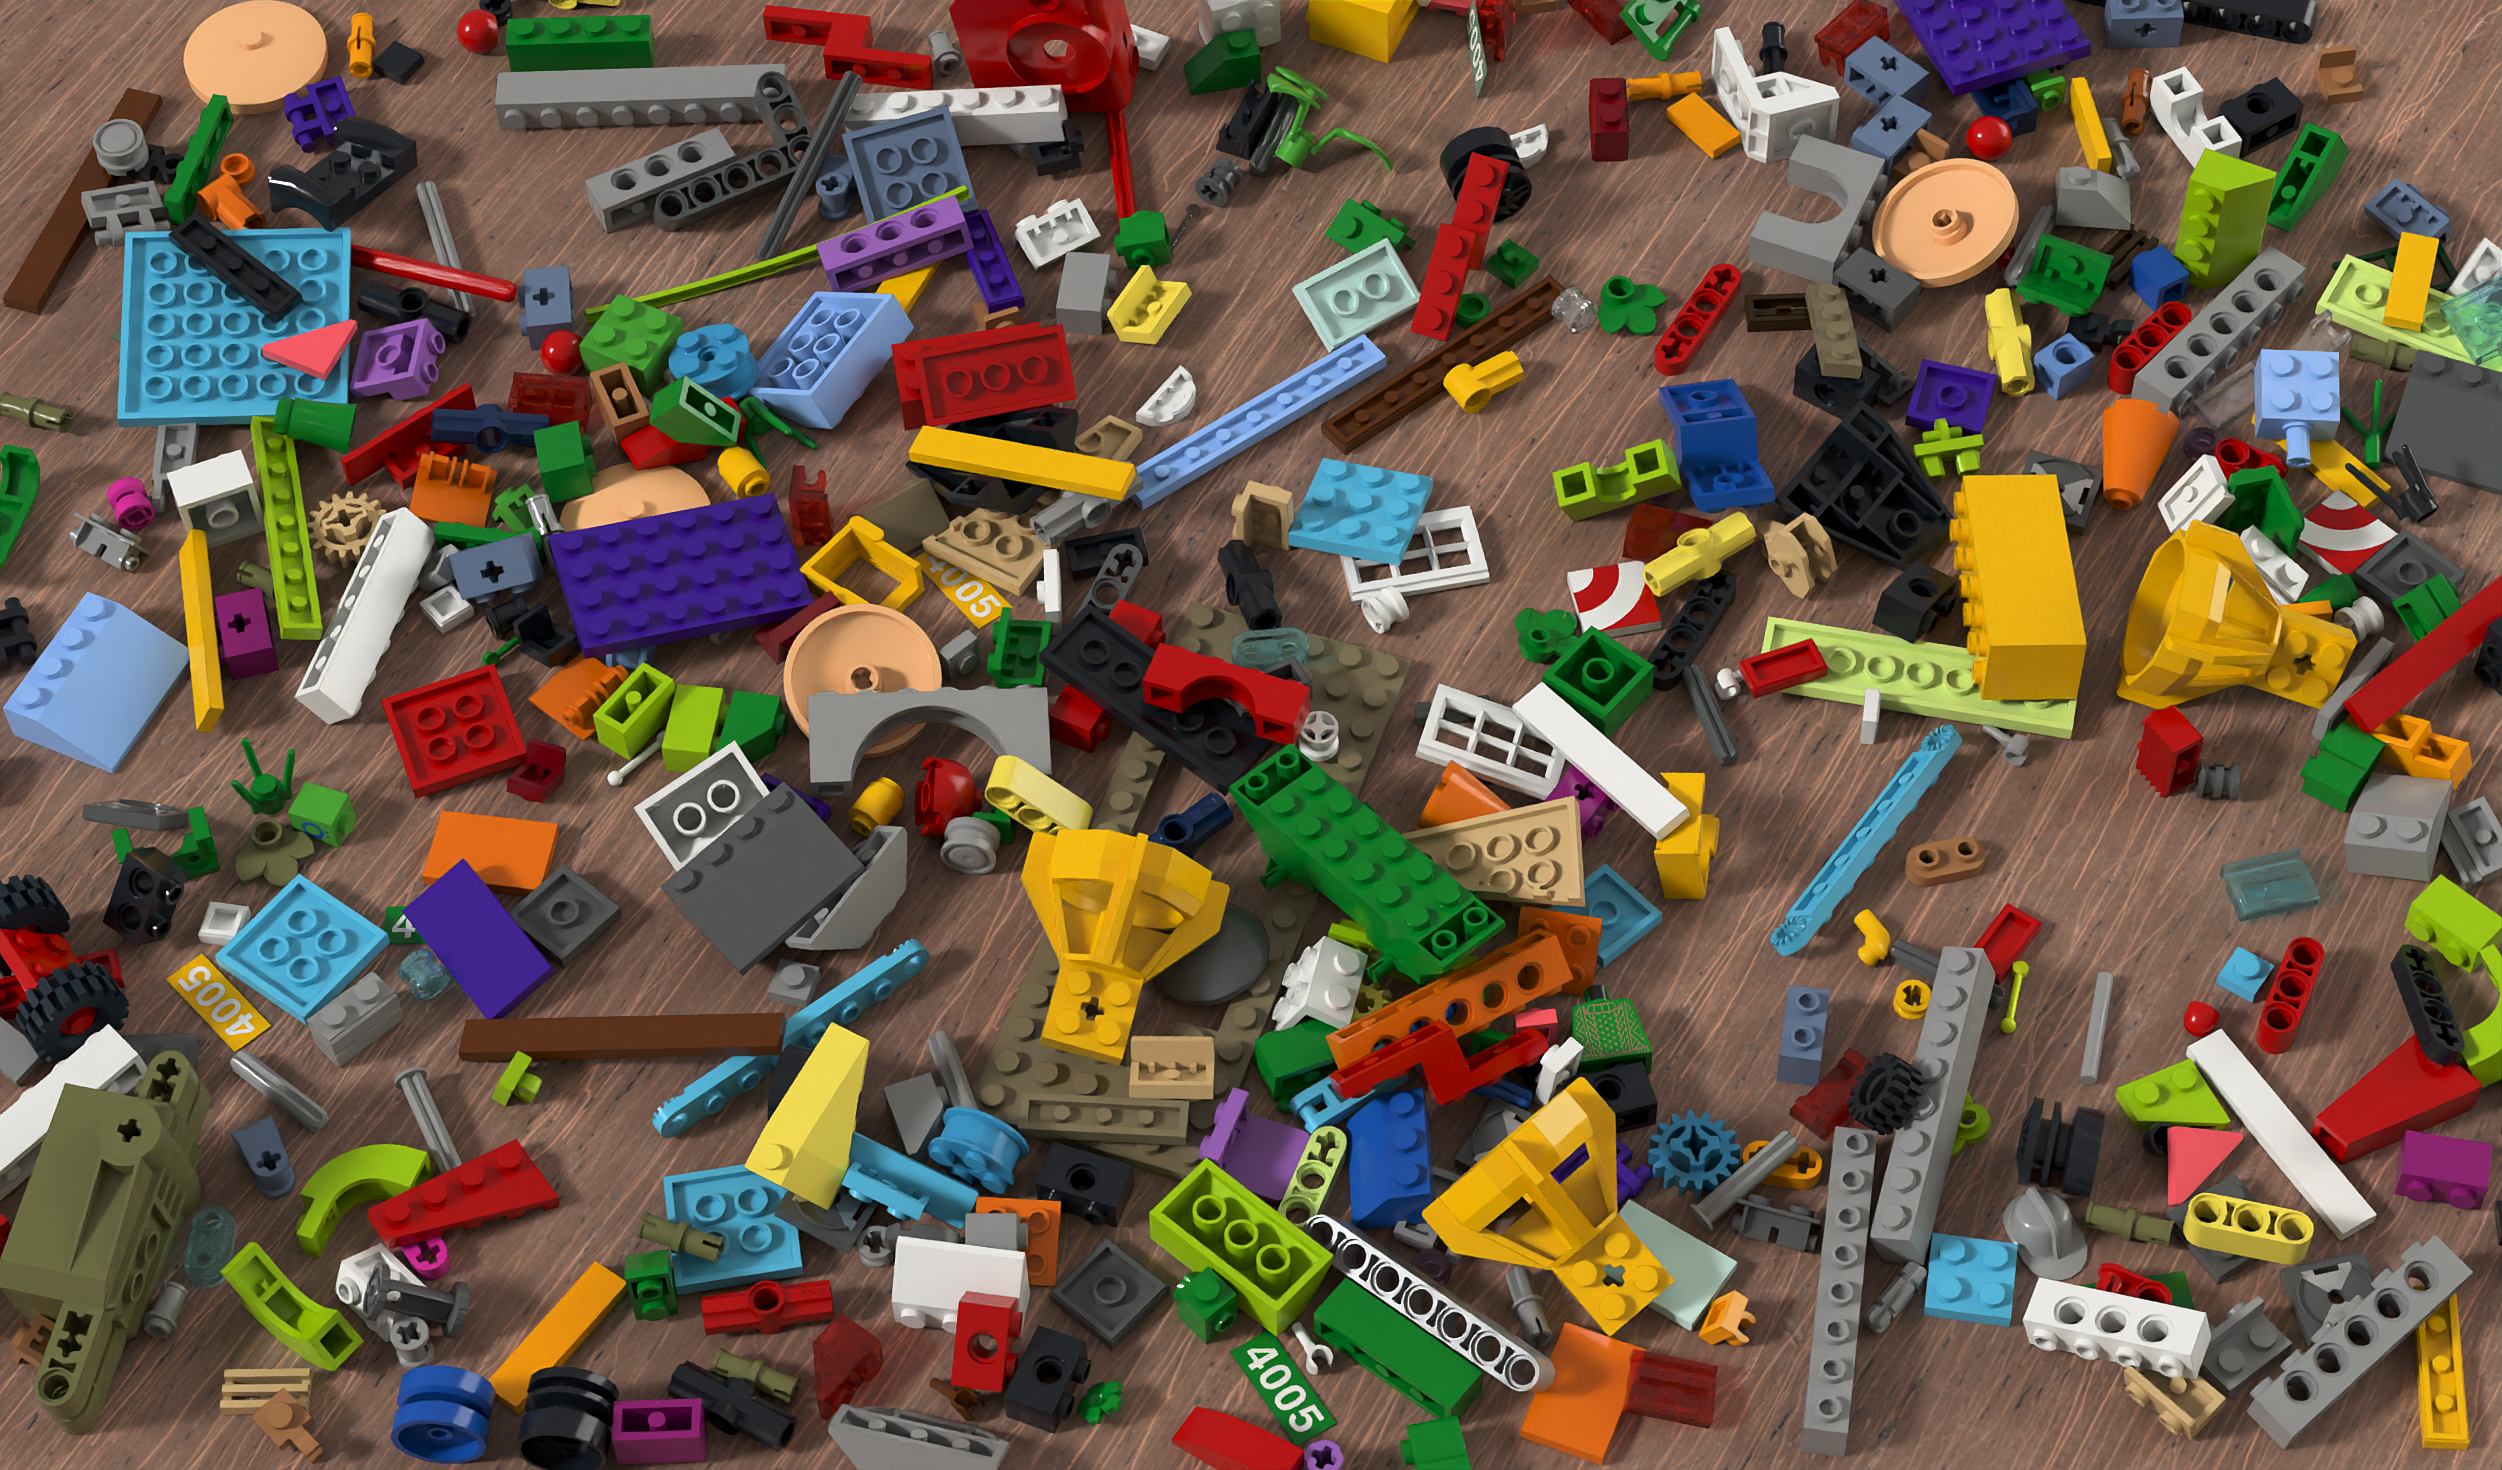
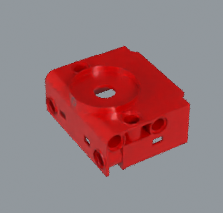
M955 0L949 6V12L975 89L1061 85L1067 113L1112 112L1122 110L1130 104L1136 76L1139 71L1140 56L1124 0ZM1051 40L1065 41L1068 43L1066 55L1051 56L1046 52L1044 44Z

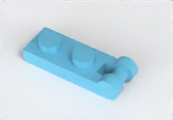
M1383 1043L1374 1048L1373 1052L1385 1047V1044ZM1408 1074L1395 1080L1386 1079L1373 1086L1372 1092L1356 1099L1351 1097L1345 1099L1334 1089L1329 1076L1297 1094L1289 1102L1288 1108L1296 1118L1304 1120L1306 1123L1305 1129L1311 1136L1318 1128L1335 1125L1366 1106L1380 1093L1390 1092L1408 1081ZM1323 1101L1327 1108L1318 1112L1315 1109V1105Z

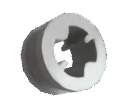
M876 1225L865 1228L857 1239L859 1258L869 1268H884L895 1258L896 1253L888 1250L885 1246L883 1248L880 1247L879 1253H871L870 1246L873 1247V1242L881 1241L884 1245L886 1227Z

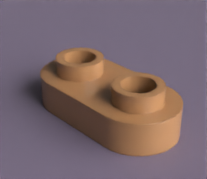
M1968 836L1918 845L1907 854L1905 873L1912 883L1922 887H1931L1973 878L1984 867L1985 848L1978 840ZM1960 852H1968L1970 855H1963ZM1929 859L1932 863H1924L1921 860Z

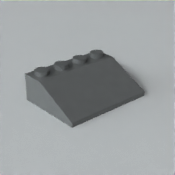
M2418 349L2382 461L2397 465L2392 457V453L2397 451L2410 469L2402 450V446L2407 444L2410 446L2422 473L2502 496V372Z
M783 781L660 887L679 913L743 976L867 869L809 805Z

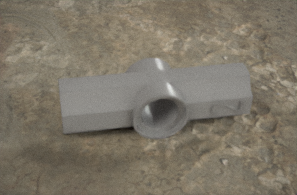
M1136 467V475L1122 501L1065 490L1062 499L1031 517V526L1036 532L1037 538L1045 546H1052L1083 526L1089 529L1100 526L1110 516L1113 507L1143 489V480L1139 476Z

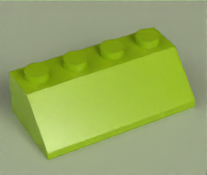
M2207 148L2204 149L2189 178L2174 257L2190 273L2188 285L2206 290L2231 283L2259 256L2277 172Z
M1205 1158L1149 1212L1150 1239L1193 1272H1202L1209 1266L1237 1294L1238 1307L1276 1337L1307 1308L1334 1261L1332 1253L1208 1158Z

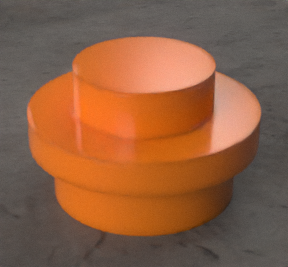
M235 153L226 156L221 161L218 173L219 177L225 173L229 174L242 187L254 179L256 170L253 162L245 155Z

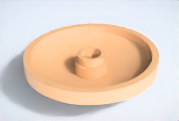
M275 0L242 2L216 12L196 28L188 40L184 52L185 72L195 94L207 104H209L213 94L227 96L231 112L243 115L263 114L285 107L284 97L289 93L297 94L299 99L303 98L308 94L306 86L319 82L328 64V46L323 29L318 21L298 6Z
M1968 158L1938 161L1909 174L1886 195L1874 218L1872 227L1873 245L1878 256L1900 271L1910 274L1921 283L1920 287L1935 288L1960 283L1988 268L2006 250L2018 226V200L2005 175L1988 163Z
M629 462L606 468L597 473L598 477L591 478L594 493L568 499L562 510L560 523L563 524L565 532L711 504L701 485L684 471L669 465L637 471L633 463Z
M850 604L821 614L799 633L786 658L783 682L785 699L790 714L800 730L809 738L808 695H817L823 691H834L839 694H856L861 690L893 693L904 688L916 689L919 692L936 691L941 688L942 674L939 657L934 645L926 633L909 617L881 605ZM930 722L908 725L887 734L866 752L863 759L885 756L904 748L920 736Z

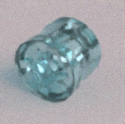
M420 949L408 955L398 967L397 972L398 977L403 983L411 985L412 994L420 1001L432 999L440 994L450 979L449 972L442 965L436 964V957L428 949Z

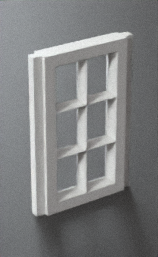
M1470 505L1422 513L1413 536L1423 535L1426 548L1406 551L1402 561L1429 557L1432 571L1401 576L1398 565L1389 564L1393 578L1362 583L1359 569L1385 565L1387 563L1365 559L1356 560L1355 557L1340 555L1353 606L1360 605L1369 596L1374 598L1379 596L1380 590L1388 585L1396 588L1402 597L1490 582L1487 563ZM1461 528L1464 542L1434 547L1431 533ZM1468 551L1471 564L1440 569L1437 555Z
M1440 683L1437 687L1415 754L1416 757L1447 767L1450 760H1453L1474 777L1544 801L1558 784L1565 762V757L1554 748L1551 756L1520 746L1523 735L1543 742L1546 741L1520 719L1512 708ZM1447 708L1476 718L1473 730L1443 720L1445 709ZM1484 721L1514 731L1515 735L1512 743L1481 733ZM1440 729L1469 739L1466 751L1436 741L1438 730ZM1477 743L1509 753L1506 764L1474 754ZM1517 756L1547 766L1545 777L1543 778L1514 768Z

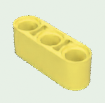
M1003 755L995 761L985 789V797L992 805L1033 832L1039 831L1057 836L1059 829L1089 828L1093 809L1086 801L1018 757Z
M2201 1193L2191 1199L2183 1225V1234L2195 1246L2285 1265L2300 1263L2305 1258L2314 1232L2311 1219L2302 1212L2213 1193ZM2198 1218H2207L2211 1220L2212 1223L2202 1222ZM2241 1226L2251 1227V1228H2253L2255 1231H2254V1232L2246 1231V1230H2244L2243 1228H2241ZM2284 1235H2292L2298 1240L2287 1239Z

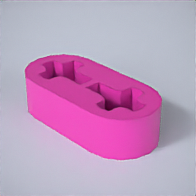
M441 1237L399 1246L407 1262L421 1279H439L450 1268L451 1260ZM427 1248L430 1254L436 1257L437 1261L433 1264H429L426 1260L424 1261L421 1251Z

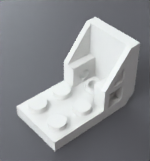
M1729 27L1715 30L1711 81L1733 127L1741 133V144L1747 157L1765 164L1790 158L1802 134L1835 144L1840 101L1835 87L1781 71L1756 77L1753 67L1751 65L1747 66L1744 60V51L1740 40L1734 39Z

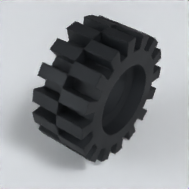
M1886 1052L1883 1053L1882 1057L1879 1055L1874 1057L1873 1065L1869 1062L1865 1065L1864 1069L1866 1072L1864 1075L1859 1073L1856 1078L1859 1083L1857 1086H1852L1850 1091L1854 1096L1848 1099V1105L1851 1107L1848 1111L1852 1118L1871 1130L1878 1131V1134L1883 1136L1885 1133L1887 1135L1893 1134L1894 1128L1899 1130L1903 1127V1119L1908 1121L1911 1118L1910 1110L1912 1107L1917 1109L1919 1101L1916 1098L1923 1094V1088L1920 1086L1924 1083L1920 1070L1896 1055Z

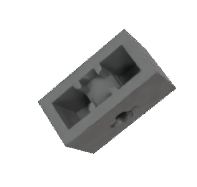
M1859 247L1833 273L1832 284L1845 288L1849 308L1889 333H1892L1918 307L1921 283L1910 274L1900 271L1885 262L1880 256L1872 254L1862 247Z

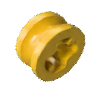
M1905 980L1896 989L1893 999L1895 1012L1908 1020L1921 1019L1926 1015L1932 993L1931 989L1920 980ZM1907 994L1910 998H1912L1913 994L1919 996L1920 1006H1917L1916 1002L1913 1003V1006L1905 1002Z

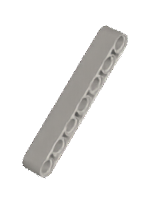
M1315 1215L1305 1223L1303 1232L1334 1255V1261L1331 1265L1511 1389L1519 1392L1541 1393L1548 1390L1553 1384L1555 1368L1548 1357L1347 1220L1328 1215ZM1330 1225L1333 1230V1238L1326 1245L1324 1232ZM1363 1247L1366 1252V1260L1362 1267H1359L1356 1262V1256ZM1396 1270L1399 1274V1284L1395 1290H1392L1389 1285V1278L1393 1271ZM1430 1293L1433 1305L1431 1310L1425 1313L1422 1302L1426 1294ZM1463 1315L1467 1322V1328L1465 1333L1459 1336L1456 1331V1323ZM1494 1339H1497L1501 1345V1351L1499 1356L1493 1360L1490 1355V1345ZM1531 1362L1535 1368V1376L1530 1383H1527L1524 1378V1368Z

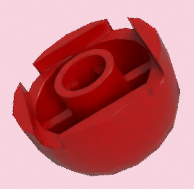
M927 757L920 770L928 771L925 782L917 781L914 802L915 825H924V828L918 832L919 836L944 837L949 821L958 817H971L972 812L981 811L982 791L976 790L974 777L968 768L961 763L945 758Z

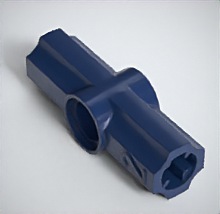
M483 404L474 411L434 408L431 416V442L474 444L480 451L485 453H497L506 446L536 448L533 431L548 428L549 418L548 415L507 413L495 404Z
M1211 792L1183 813L1169 814L1163 817L1158 824L1157 831L1148 837V841L1173 847L1192 859L1195 848L1232 823L1234 816L1227 802L1218 793L1213 794Z

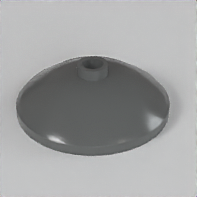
M1226 903L1218 934L1153 978L1155 984L1169 999L1188 1006H1211L1233 999L1254 984L1267 964L1270 944L1266 929L1261 920L1250 910L1237 904ZM1160 931L1169 935L1173 933V931Z

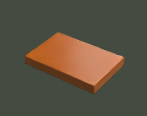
M442 810L422 875L424 884H434L464 858L492 892L528 896L548 877L560 833L558 823Z
M1565 1322L1550 1357V1361L1555 1368L1553 1384L1548 1390L1535 1393L1521 1427L1520 1437L1603 1465L1646 1358V1349Z

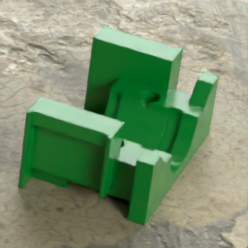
M203 805L188 809L193 832L184 834L183 844L180 849L169 856L189 870L185 881L221 871L211 827H208ZM127 827L111 831L119 864L123 865L127 852L144 849V846L134 848Z

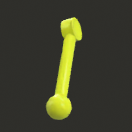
M2016 961L2012 966L2011 973L2014 976L2006 1018L2000 1022V1028L2005 1033H2012L2016 1029L2014 1016L2022 978L2027 976L2029 970L2028 964L2024 961Z

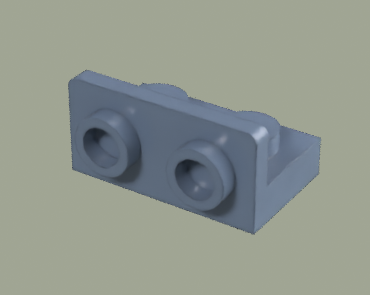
M2396 177L2364 206L2365 214L2399 241L2402 232L2437 239L2441 238L2445 242L2452 237L2449 214L2439 205L2432 206L2428 203L2414 185L2409 183L2405 185Z

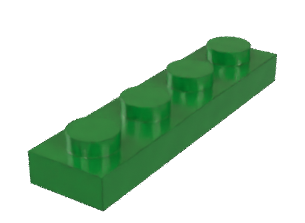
M213 94L207 108H203L198 129L189 138L186 156L177 165L176 178L171 188H167L165 192L164 207L168 209L173 225L179 226L192 215L197 204L195 194L204 188L234 121L227 96Z

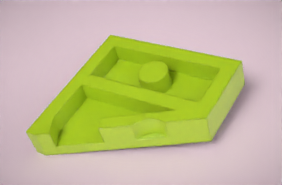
M2191 1058L2118 1087L2115 1097L2135 1129L2146 1130L2151 1125L2167 1122L2178 1127L2215 1126V1130L2227 1131L2231 1124V1120Z

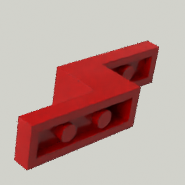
M772 5L765 6L763 20L766 40L825 46L823 58L826 79L842 80L846 71H852L863 78L862 83L931 91L934 82L931 56L871 49L873 35L870 16Z
M1474 152L1471 153L1452 223H1441L1411 326V332L1444 342L1449 341L1468 271H1479L1510 165L1509 162Z
M1439 1019L1328 1076L1334 1089L1345 1099L1350 1097L1356 1099L1373 1091L1374 1085L1386 1079L1395 1080L1407 1075L1411 1071L1410 1067L1415 1066L1427 1096L1439 1106L1443 1104L1452 1105L1463 1100L1467 1096L1466 1092L1478 1086L1486 1087L1496 1084L1503 1079L1504 1073L1516 1067L1526 1068L1537 1063L1540 1060V1055L1546 1053L1550 1047L1545 1035L1531 1026L1465 1059L1452 1028Z

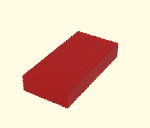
M1812 638L1739 661V670L1754 699L1825 677L1828 673V666Z
M2009 903L2004 906L1973 947L1984 949L1996 974L1994 983L2000 985L2012 969L2013 963L2019 960L2042 927L2041 921Z

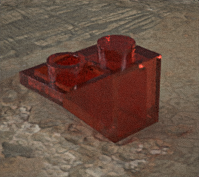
M842 1312L813 1341L816 1399L820 1417L828 1421L842 1404H850L854 1392L865 1380L867 1382L871 1381L879 1373L884 1361L880 1340Z

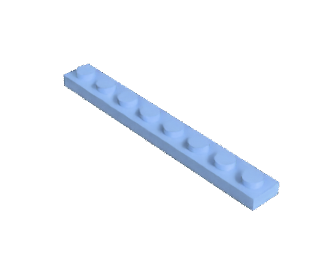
M1362 334L1136 467L1139 476L1143 480V489L1130 498L1141 510L1146 509L1386 367V356L1365 334Z

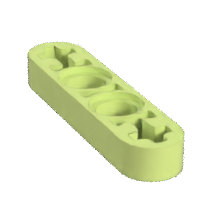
M1323 1126L1315 1130L1310 1136L1277 1210L1283 1217L1286 1218L1287 1213L1295 1208L1306 1210L1310 1214L1309 1218L1322 1214L1347 1156V1139L1342 1130L1334 1126ZM1328 1142L1335 1143V1148L1329 1150L1325 1164L1320 1161L1322 1158V1147H1326ZM1308 1174H1318L1324 1178L1325 1183L1318 1189H1308L1301 1181ZM1307 1221L1300 1224H1292H1294L1296 1227L1303 1231L1304 1225Z

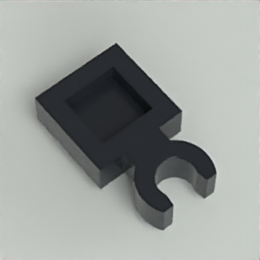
M146 143L149 150V159L145 166L137 172L134 169L127 171V176H122L148 182L153 181L154 177L158 175L165 182L173 183L176 178V170L173 168H177L178 163L184 160V156L178 153L166 155L162 146Z

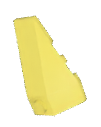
M831 1022L763 1129L744 1168L829 1211L849 1169V1152L852 1135L855 1133L857 1119L855 1117L859 1093L862 1091L870 1044L869 1040Z

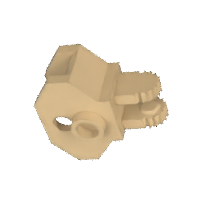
M1803 513L1787 525L1775 522V520L1772 521V519L1762 521L1759 525H1756L1757 537L1764 541V544H1761L1762 547H1760L1762 556L1765 559L1768 558L1771 569L1782 578L1793 595L1804 599L1814 588V579L1817 578L1826 583L1838 569L1830 537L1816 517Z

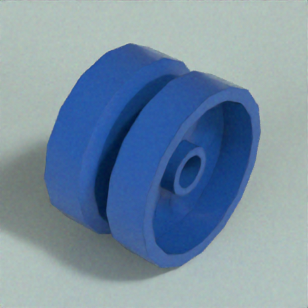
M435 1365L411 1369L402 1375L397 1398L399 1409L395 1413L390 1439L396 1448L409 1456L423 1461L441 1464H460L476 1460L485 1453L490 1429L487 1420L490 1419L493 1410L495 1389L491 1382L481 1375L463 1368Z

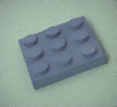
M948 105L842 134L868 224L914 207L963 185L967 186L971 197L958 203L963 215L979 211Z

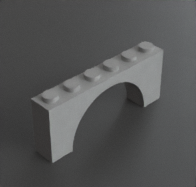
M1023 684L1013 689L981 686L975 690H958L954 687H942L936 691L919 692L916 689L904 688L893 693L861 690L856 694H839L834 691H823L817 695H808L811 796L816 799L851 798L853 778L866 752L887 734L899 728L917 723H944L963 728L984 740L999 757L1003 755L1018 757L1049 778L1052 777L1047 687L1038 688L1035 685Z

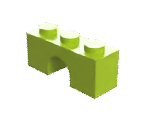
M1657 439L1626 449L1627 460L1616 466L1599 468L1594 467L1588 461L1553 472L1559 507L1576 522L1681 489L1682 485L1675 453L1662 439Z

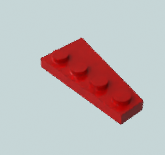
M515 1139L369 1208L368 1219L388 1248L391 1249L443 1236L445 1230L457 1227H465V1230L481 1227L482 1221L506 1216V1219L509 1220L524 1216V1211L542 1206L544 1211L558 1208L559 1197L518 1140Z

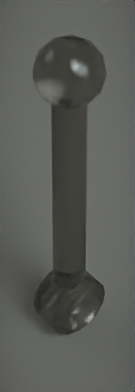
M1190 204L1187 207V215L1170 240L1172 260L1173 249L1192 219L1200 215L1201 209L1197 204Z

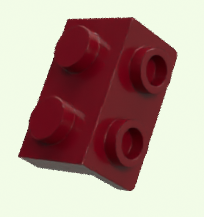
M831 590L820 598L817 594L812 593L813 603L790 619L769 623L755 633L757 643L777 665L786 660L793 642L811 621L829 610L840 607V600Z

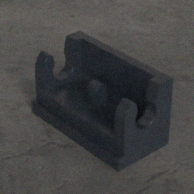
M1250 79L1246 85V95L1230 123H1225L1219 131V141L1216 144V150L1250 160L1278 103V92H1270L1267 83L1264 90L1265 94L1260 93L1255 88V79Z

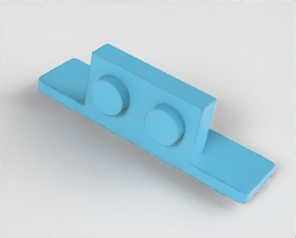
M857 1132L852 1135L849 1152L850 1164L842 1185L850 1188L849 1193L853 1197L871 1203L874 1199L888 1206L887 1211L902 1220L910 1221L911 1217L919 1220L925 1212L959 1229L965 1226V1213H971L977 1196H979L978 1189Z

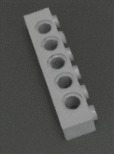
M2269 245L2135 375L2131 399L2158 404L2156 411L2166 416L2168 410L2175 415L2178 412L2183 414L2190 407L2194 396L2200 390L2207 391L2215 381L2217 374L2223 368L2229 369L2245 346L2248 348L2253 346L2258 340L2261 331L2268 324L2270 326L2274 325L2289 303L2295 304L2301 298L2306 288V285L2303 284L2306 267Z
M2436 1235L2425 1245L2419 1240L2412 1244L2400 1257L2405 1262L2395 1272L2390 1267H2387L2370 1284L2375 1289L2365 1299L2360 1294L2356 1295L2340 1311L2345 1317L2335 1326L2329 1321L2325 1323L2311 1337L2310 1340L2314 1345L2307 1352L2303 1353L2300 1349L2294 1351L2280 1366L2285 1372L2275 1381L2267 1376L2251 1391L2250 1395L2254 1400L2246 1412L2283 1450L2461 1289L2473 1274V1271ZM2408 1278L2419 1279L2424 1284L2426 1291H2418L2412 1288ZM2384 1304L2391 1307L2395 1312L2396 1318L2383 1316L2378 1309V1305ZM2353 1331L2361 1334L2366 1341V1345L2359 1346L2354 1344L2349 1339L2347 1332ZM2317 1359L2329 1360L2335 1366L2336 1373L2323 1371L2319 1367ZM2295 1386L2301 1389L2306 1396V1400L2298 1401L2293 1399L2289 1395L2287 1387Z

